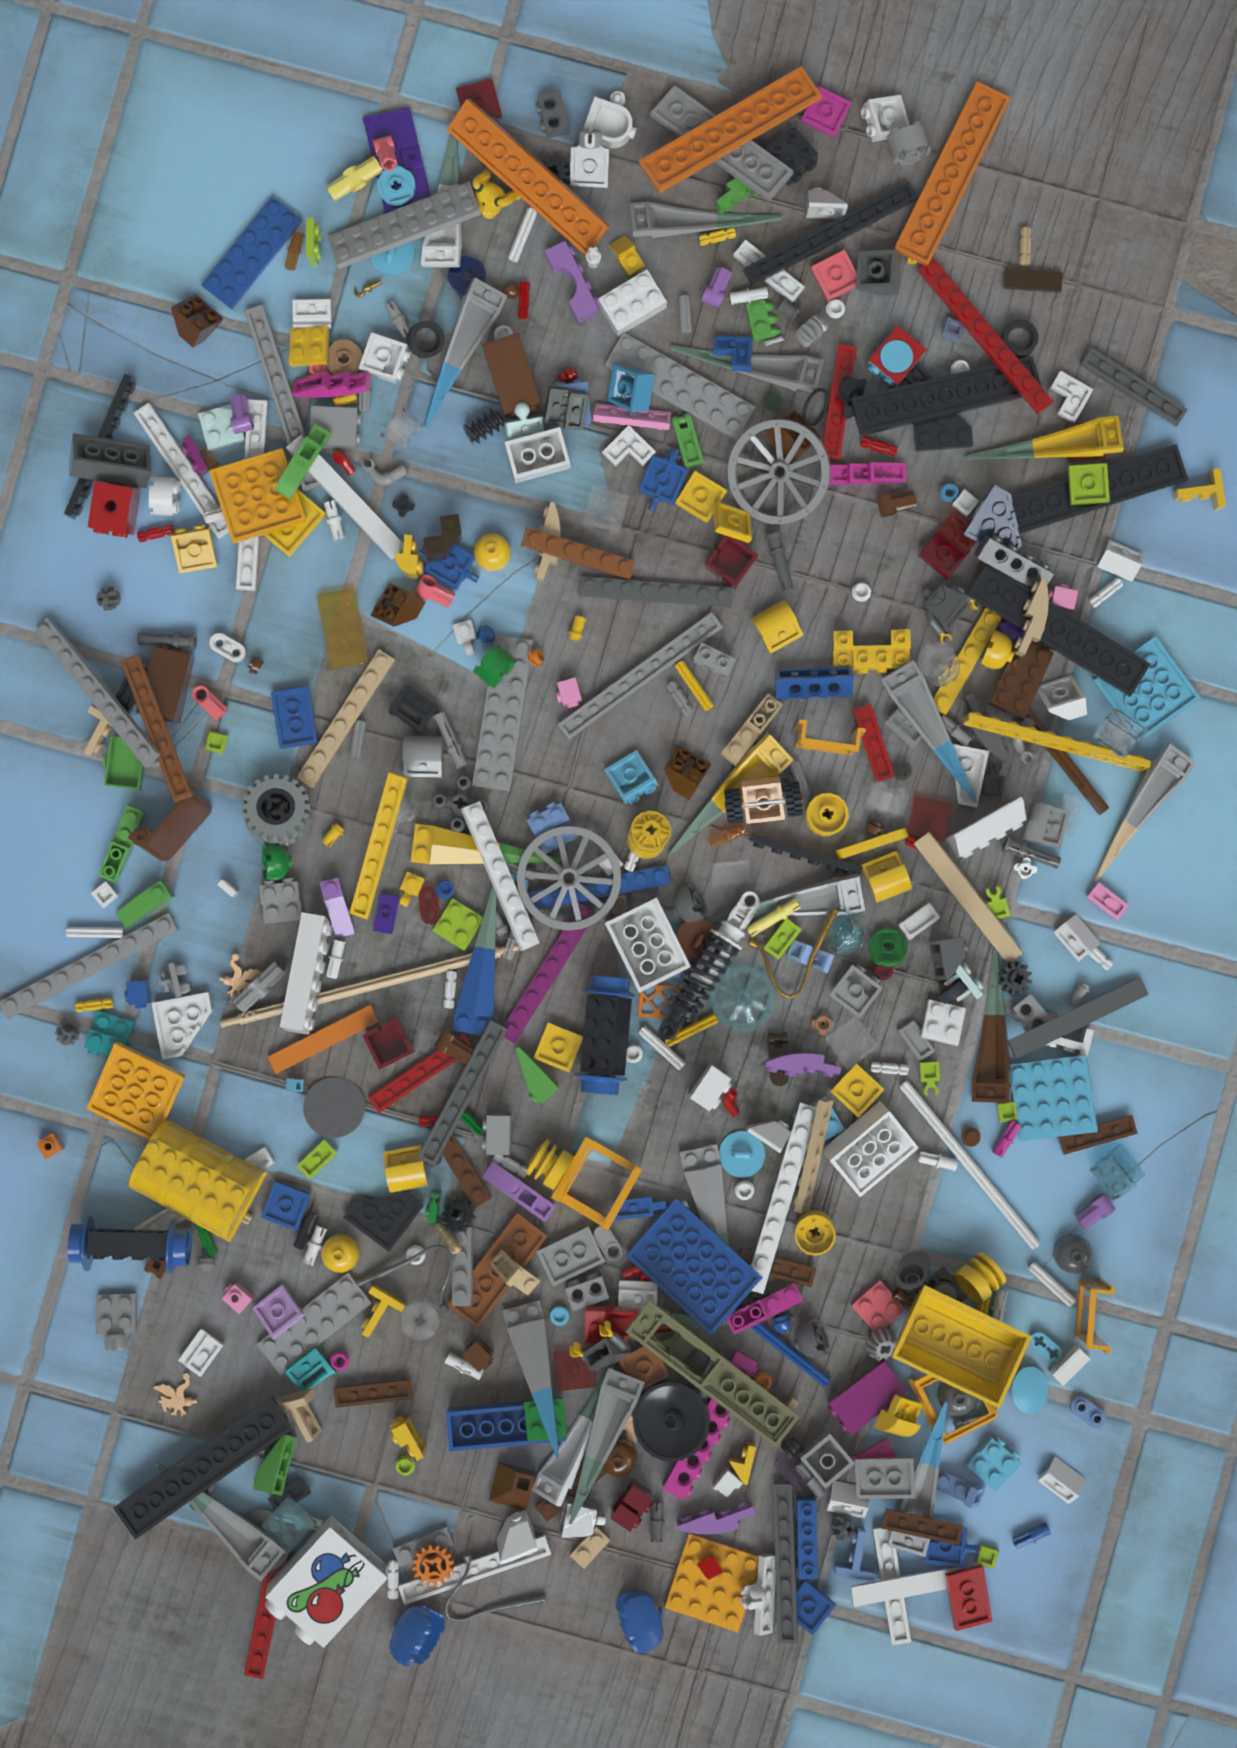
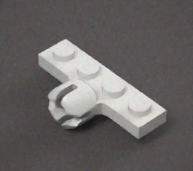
M773 1553L759 1556L757 1582L743 1587L740 1591L741 1595H746L739 1598L741 1605L745 1609H755L754 1634L759 1636L773 1633L776 1565L775 1554Z

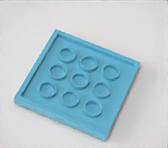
M1156 636L1133 652L1151 665L1131 697H1128L1099 678L1093 681L1137 743L1201 698Z
M1086 1054L1011 1064V1084L1014 1102L1016 1103L1017 1123L1021 1125L1019 1130L1020 1141L1098 1132Z

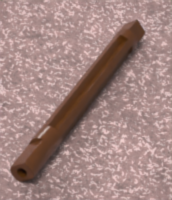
M1029 708L1026 717L1031 718L1035 722L1033 727L1037 728V731H1048L1032 709ZM1044 746L1099 815L1107 811L1109 806L1067 753Z

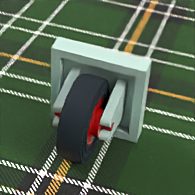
M966 962L961 963L955 971L956 973L944 982L946 985L945 989L938 995L943 1004L953 999L959 1002L971 992L976 999L983 995V984L977 977L973 978L971 976L972 970Z

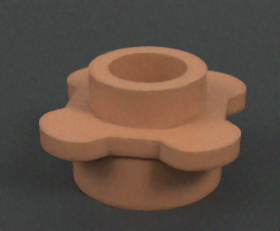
M821 1012L820 1016L811 1022L812 1026L818 1029L820 1035H825L827 1030L834 1027V1021L830 1020L825 1012Z

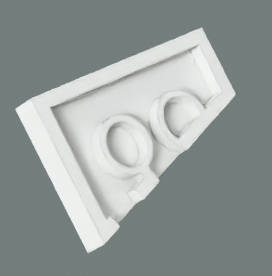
M953 744L977 799V803H975L955 779L958 804L977 808L989 751Z

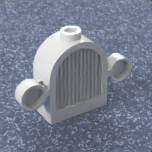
M613 92L610 96V102L594 97L583 129H589V139H592L593 129L600 130L602 133V146L619 148L625 145L630 138L634 139L637 128L632 127V117L629 111L623 107L625 95L622 92Z

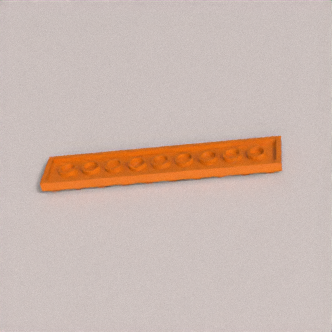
M802 66L639 160V165L660 194L821 100L822 94Z
M978 81L976 82L894 247L898 253L922 265H929L1011 97Z
M470 98L466 99L446 130L586 256L589 247L594 248L597 246L610 228V225Z

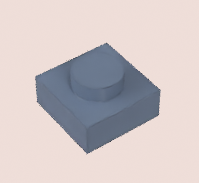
M947 317L941 336L958 343L962 337L964 327L959 321Z

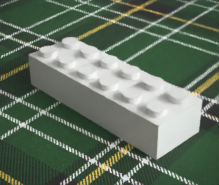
M303 912L301 914L280 1027L285 1031L309 1035L310 1030H313V1011L316 1012L318 1007L316 995L317 992L320 993L322 985L319 979L320 974H323L325 970L323 958L324 955H327L329 949L327 937L331 936L332 925H330V921L325 916Z

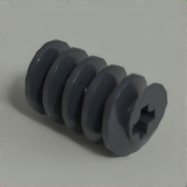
M490 408V416L484 412L483 419L479 416L476 417L477 423L471 420L470 427L466 424L463 425V429L473 446V441L480 444V437L487 440L486 433L493 436V429L500 432L499 425L505 428L504 420L497 410L494 411Z

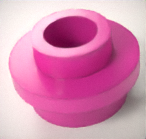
M336 1351L330 1358L331 1366L338 1371L346 1369L350 1362L348 1354L344 1351ZM338 1357L343 1358L344 1362L342 1364L337 1362Z

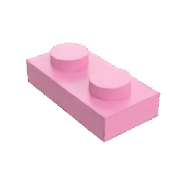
M1097 882L1086 897L1116 921L1120 919L1129 907L1127 903L1099 882Z

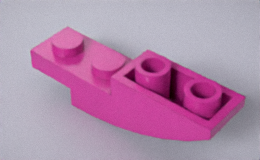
M794 1283L730 1314L727 1322L735 1335L803 1302V1299Z

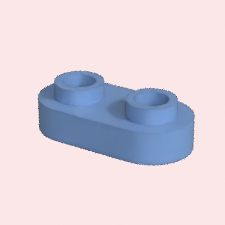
M1076 1396L1071 1400V1411L1093 1428H1100L1105 1424V1413L1083 1396ZM1080 1404H1084L1082 1410H1078ZM1096 1415L1100 1417L1097 1422L1094 1421Z

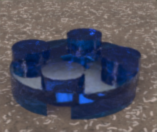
M470 256L460 257V267H450L448 271L450 286L461 296L466 294L472 278H477L484 283L486 281V271L483 264ZM464 272L472 273L473 276L470 277V280L462 278Z

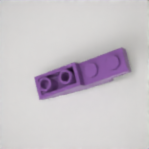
M810 1053L778 1055L762 1061L760 1065L766 1067V1071L777 1073L778 1070H782L784 1075L795 1077L796 1074H802L803 1068L805 1072L815 1073V1070L822 1071V1075L833 1077V1074L840 1075L841 1067L825 1064L824 1055Z
M493 1161L481 1176L544 1222H546L556 1208L554 1204Z
M747 1502L737 1505V1508L732 1510H721L718 1512L719 1515L716 1516L713 1508L710 1510L704 1508L699 1510L696 1515H685L679 1518L680 1521H677V1527L680 1531L694 1534L729 1532L739 1529L738 1520L755 1515V1510L752 1502L749 1504Z

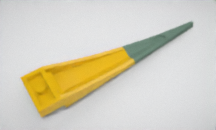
M1119 416L1099 417L1032 440L969 454L966 456V459L1086 457L1123 452L1124 447Z
M767 733L755 746L750 748L670 848L669 853H674L699 831L726 812L724 790L740 788L742 800L744 799L742 781L776 777L794 759Z

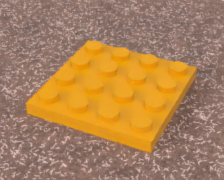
M283 448L209 470L233 544L307 522L297 491L290 500L274 490L288 466Z
M117 1041L114 1043L86 1109L150 1140L156 1129L167 1120L186 1075Z
M688 1533L664 1607L738 1632L746 1610L741 1605L739 1599L746 1595H741L740 1591L743 1587L755 1583L758 1574L759 1555L694 1533ZM713 1553L724 1568V1572L707 1580L697 1566V1563Z

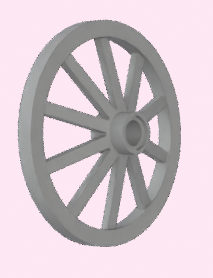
M774 419L751 427L736 442L729 458L728 481L735 500L753 518L765 523L788 524L806 517L822 502L830 483V461L823 443L809 428L791 420ZM774 428L777 460L756 437L757 433ZM781 428H788L800 433L785 460L783 458ZM806 437L818 454L790 465L791 460ZM751 440L772 465L739 456L746 443ZM820 460L822 469L821 481L798 474L792 470ZM740 463L767 470L769 473L738 484L737 464ZM779 466L785 469L784 476L778 475L777 468ZM790 477L819 487L815 497L809 504L806 503ZM772 478L756 503L752 506L744 497L741 489ZM778 482L777 516L759 511L758 509ZM784 482L803 508L797 513L784 516Z
M565 826L544 832L531 842L519 863L517 885L525 907L537 920L552 928L577 930L595 924L611 910L620 891L621 871L614 851L603 838L584 828ZM565 834L583 836L571 867H569L562 837ZM557 837L563 869L538 848L543 842ZM589 839L600 846L605 854L576 870ZM535 852L559 874L526 872L531 855ZM609 858L613 870V879L580 876ZM566 873H572L575 876L573 883L567 884L564 882L563 877ZM525 878L558 880V882L529 898ZM580 882L613 885L605 905L585 889ZM562 887L550 917L542 914L534 906L533 903ZM574 888L578 889L600 909L595 915L585 920L581 919ZM567 889L570 893L576 922L567 923L555 920Z

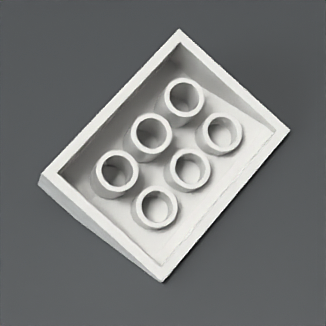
M1022 797L1008 802L947 837L946 840L957 858L962 856L965 859L974 854L972 850L979 847L981 850L990 845L989 840L993 838L998 840L1006 836L1005 831L1010 828L1014 831L1023 826L1022 822L1026 820V813Z
M657 898L605 923L638 993L691 967Z
M880 1101L823 1148L822 1152L858 1196L861 1197L918 1149V1146Z

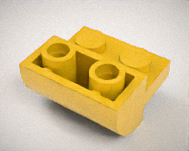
M404 534L403 554L395 553V559L406 577L419 580L420 575L424 573V564H422L417 555L418 544L412 535Z
M784 599L750 618L770 654L804 635L797 622V618Z
M897 851L861 865L876 903L912 889L909 875Z
M421 1145L383 1152L385 1175L390 1193L428 1186L424 1160L418 1158L422 1150Z
M895 1395L890 1403L889 1410H881L874 1428L901 1437L913 1436L921 1427V1425L916 1423L923 1404Z

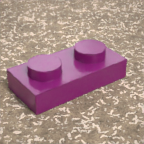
M191 435L183 437L181 448L184 455L189 456L193 472H197L199 477L207 475L208 468Z

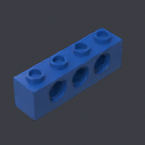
M852 666L775 669L776 699L853 696Z
M815 1495L796 1496L798 1579H818L817 1500Z

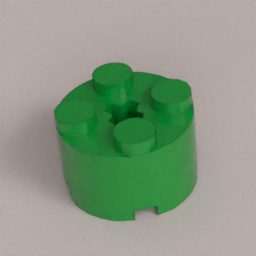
M497 643L480 660L481 665L475 666L473 673L489 687L495 689L501 683L504 674L507 676L514 669L513 666L517 661L515 660L516 658Z

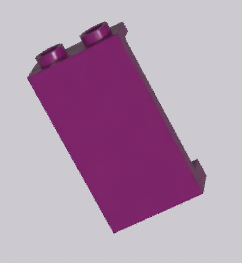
M881 1359L877 1362V1366L833 1399H828L827 1401L830 1405L827 1408L834 1417L838 1415L842 1420L839 1424L844 1431L847 1432L849 1430L853 1435L877 1417L882 1409L886 1410L890 1407V1403L895 1395L903 1397L908 1392L887 1363Z

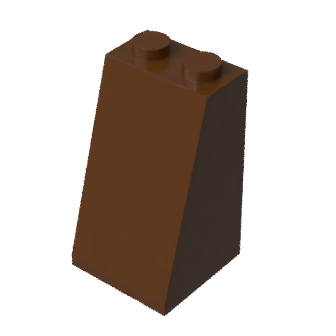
M519 332L482 344L504 417H509V419L517 418L518 416L515 414L514 409L520 402H524L529 406V413L537 411L541 407V402Z
M160 645L159 648H153L147 676L164 721L181 724L195 657L188 650L179 649L177 652L172 651L169 646ZM137 706L136 713L140 714V711Z

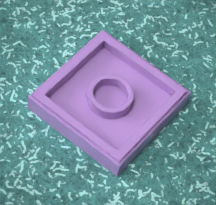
M284 1284L280 1285L252 1307L272 1339H276L305 1316Z

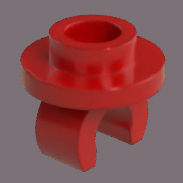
M569 365L565 367L566 372L558 375L560 382H565V384L577 380L576 378L579 377L575 368H571Z

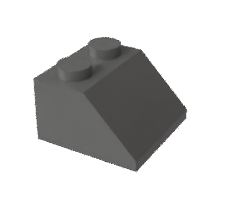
M897 250L859 251L856 289L876 295H899L901 257Z

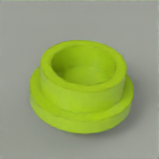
M401 1456L396 1462V1470L401 1475H410L415 1469V1462L410 1456Z

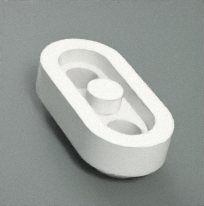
M216 633L210 638V647L216 653L233 662H241L245 659L246 649L240 643L222 633ZM222 640L223 646L218 647L217 642ZM235 650L240 651L239 656H234Z

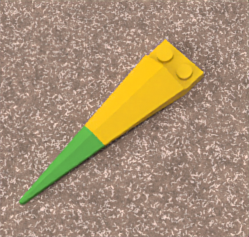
M415 824L411 862L422 864H484L471 835L436 826ZM498 843L506 863H520L525 849ZM535 852L528 861V863H546ZM548 856L555 863H562V859Z

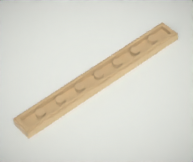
M929 831L916 840L914 845L1005 962H1011L1023 954L1024 951L932 833Z

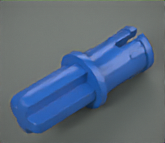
M1045 1522L1014 1537L1012 1541L1016 1549H1019L1032 1542L1035 1544L1037 1540L1051 1535V1532Z

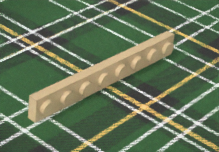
M378 649L296 777L311 788L315 787L351 731L355 721L358 720L392 667L395 659Z

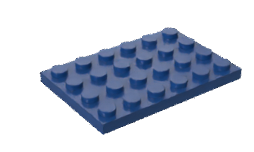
M678 1198L673 1201L626 1255L710 1335L714 1334L763 1278L759 1272Z

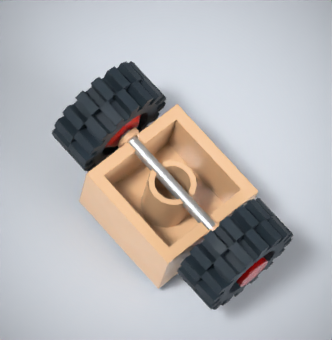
M780 776L742 781L744 798L742 803L740 788L724 790L728 824L744 823L742 807L745 809L747 824L784 820L783 804L785 802L788 817L803 816L802 793L800 792L799 781L784 783L785 798L782 796Z

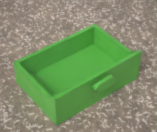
M110 736L108 755L105 754L103 766H106L104 785L141 791L145 767L121 737Z

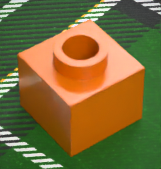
M56 1132L36 1142L45 1159L65 1149ZM47 1143H50L52 1146L50 1150L46 1147Z

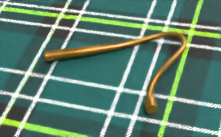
M831 909L811 952L801 987L794 994H786L781 991L775 981L763 947L758 944V941L750 940L748 946L754 949L757 947L761 951L771 981L780 995L786 998H793L802 992L814 959L839 911Z

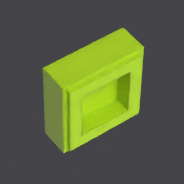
M209 731L205 750L224 754L229 736Z
M1011 1101V1103H996L1000 1123L1018 1119L1016 1103L1014 1101Z
M980 1543L979 1553L976 1555L974 1562L994 1569L1000 1550Z

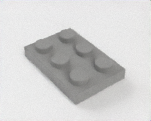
M589 1226L536 1251L552 1286L605 1262Z
M914 1457L855 1458L857 1499L916 1498Z

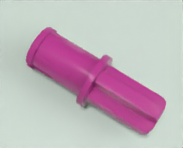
M1012 1120L1003 1135L1000 1134L1001 1138L992 1152L1003 1158L1010 1144L1014 1143L1012 1141L1020 1130L1021 1125Z

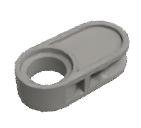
M601 1225L597 1226L594 1230L596 1243L607 1259L611 1261L618 1260L622 1256L620 1243L610 1228L607 1231ZM616 1246L619 1249L618 1255L610 1256L608 1254L609 1247Z

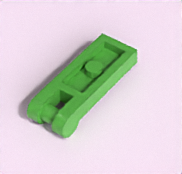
M690 412L685 413L681 417H671L685 468L704 464ZM686 423L687 427L681 429L680 425Z

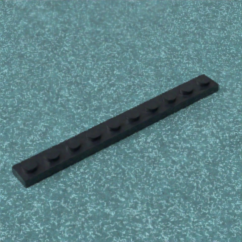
M906 182L743 268V272L753 287L915 202L917 196L909 182Z

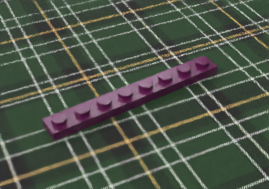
M579 904L582 920L596 914ZM575 914L572 915L569 922H576ZM588 927L562 931L503 1027L508 1030L504 1038L514 1044L516 1043Z

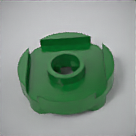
M881 929L870 939L869 954L877 965L891 967L901 964L907 954V940L895 929ZM885 944H889L890 947H893V950L886 951L883 946L885 947Z

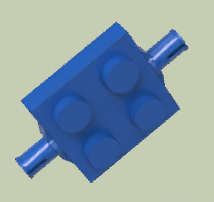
M671 449L668 459L652 456L638 492L651 498L648 510L651 511L652 509V512H655L659 502H665L674 506L688 472V469L679 466L675 462L679 453L675 449Z
M422 545V549H420L419 552L426 555V552L424 551L425 546ZM455 546L446 560L429 562L424 569V573L455 590L459 589L461 583L466 578L475 583L480 578V576L470 571L475 556L458 546Z
M963 1527L960 1545L930 1539L924 1563L963 1568L967 1552L978 1554L979 1545L967 1544V1527Z

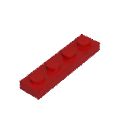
M868 704L853 709L857 727L866 729L861 739L875 782L895 777L872 705Z

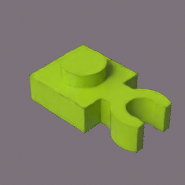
M996 886L997 893H992L990 887H987V896L992 899L987 901V905L996 917L1001 919L1011 916L1007 897L1000 896L1002 892L1001 886Z
M919 1062L920 1082H926L923 1088L924 1095H928L927 1091L930 1087L934 1089V1094L938 1095L939 1090L935 1085V1081H940L939 1062Z

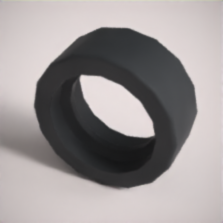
M1019 319L1012 321L1001 334V339L1017 358L1027 357L1038 344L1039 336L1037 329L1027 320ZM1016 328L1026 330L1031 338L1029 346L1022 350L1013 348L1008 340L1012 330Z
M425 320L414 324L407 334V344L414 355L419 358H429L436 356L442 351L445 344V336L438 324ZM429 328L435 333L437 338L436 345L432 350L423 351L416 345L415 336L420 329Z

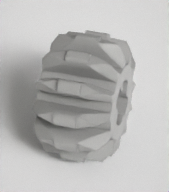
M817 314L808 319L797 330L795 336L801 344L808 347L823 335L828 325Z
M878 1327L877 1332L871 1331L872 1336L867 1337L865 1345L872 1358L878 1361L881 1359L886 1361L887 1357L892 1355L897 1336L892 1330L890 1331L887 1328L882 1330Z

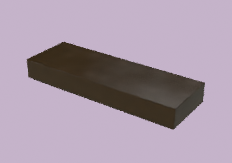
M1006 268L1004 289L1060 293L1062 291L1063 272Z

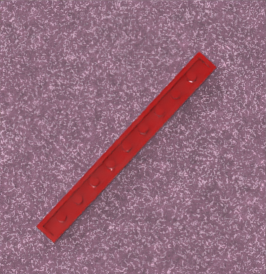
M932 258L928 266L922 265L917 272L1034 412L1038 415L1051 406L1054 402L937 261Z

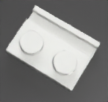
M331 299L292 300L293 328L328 326L329 329H332Z
M619 1280L618 1306L641 1309L648 1299L657 1305L658 1285L653 1281Z
M201 1328L178 1361L201 1377L224 1344Z

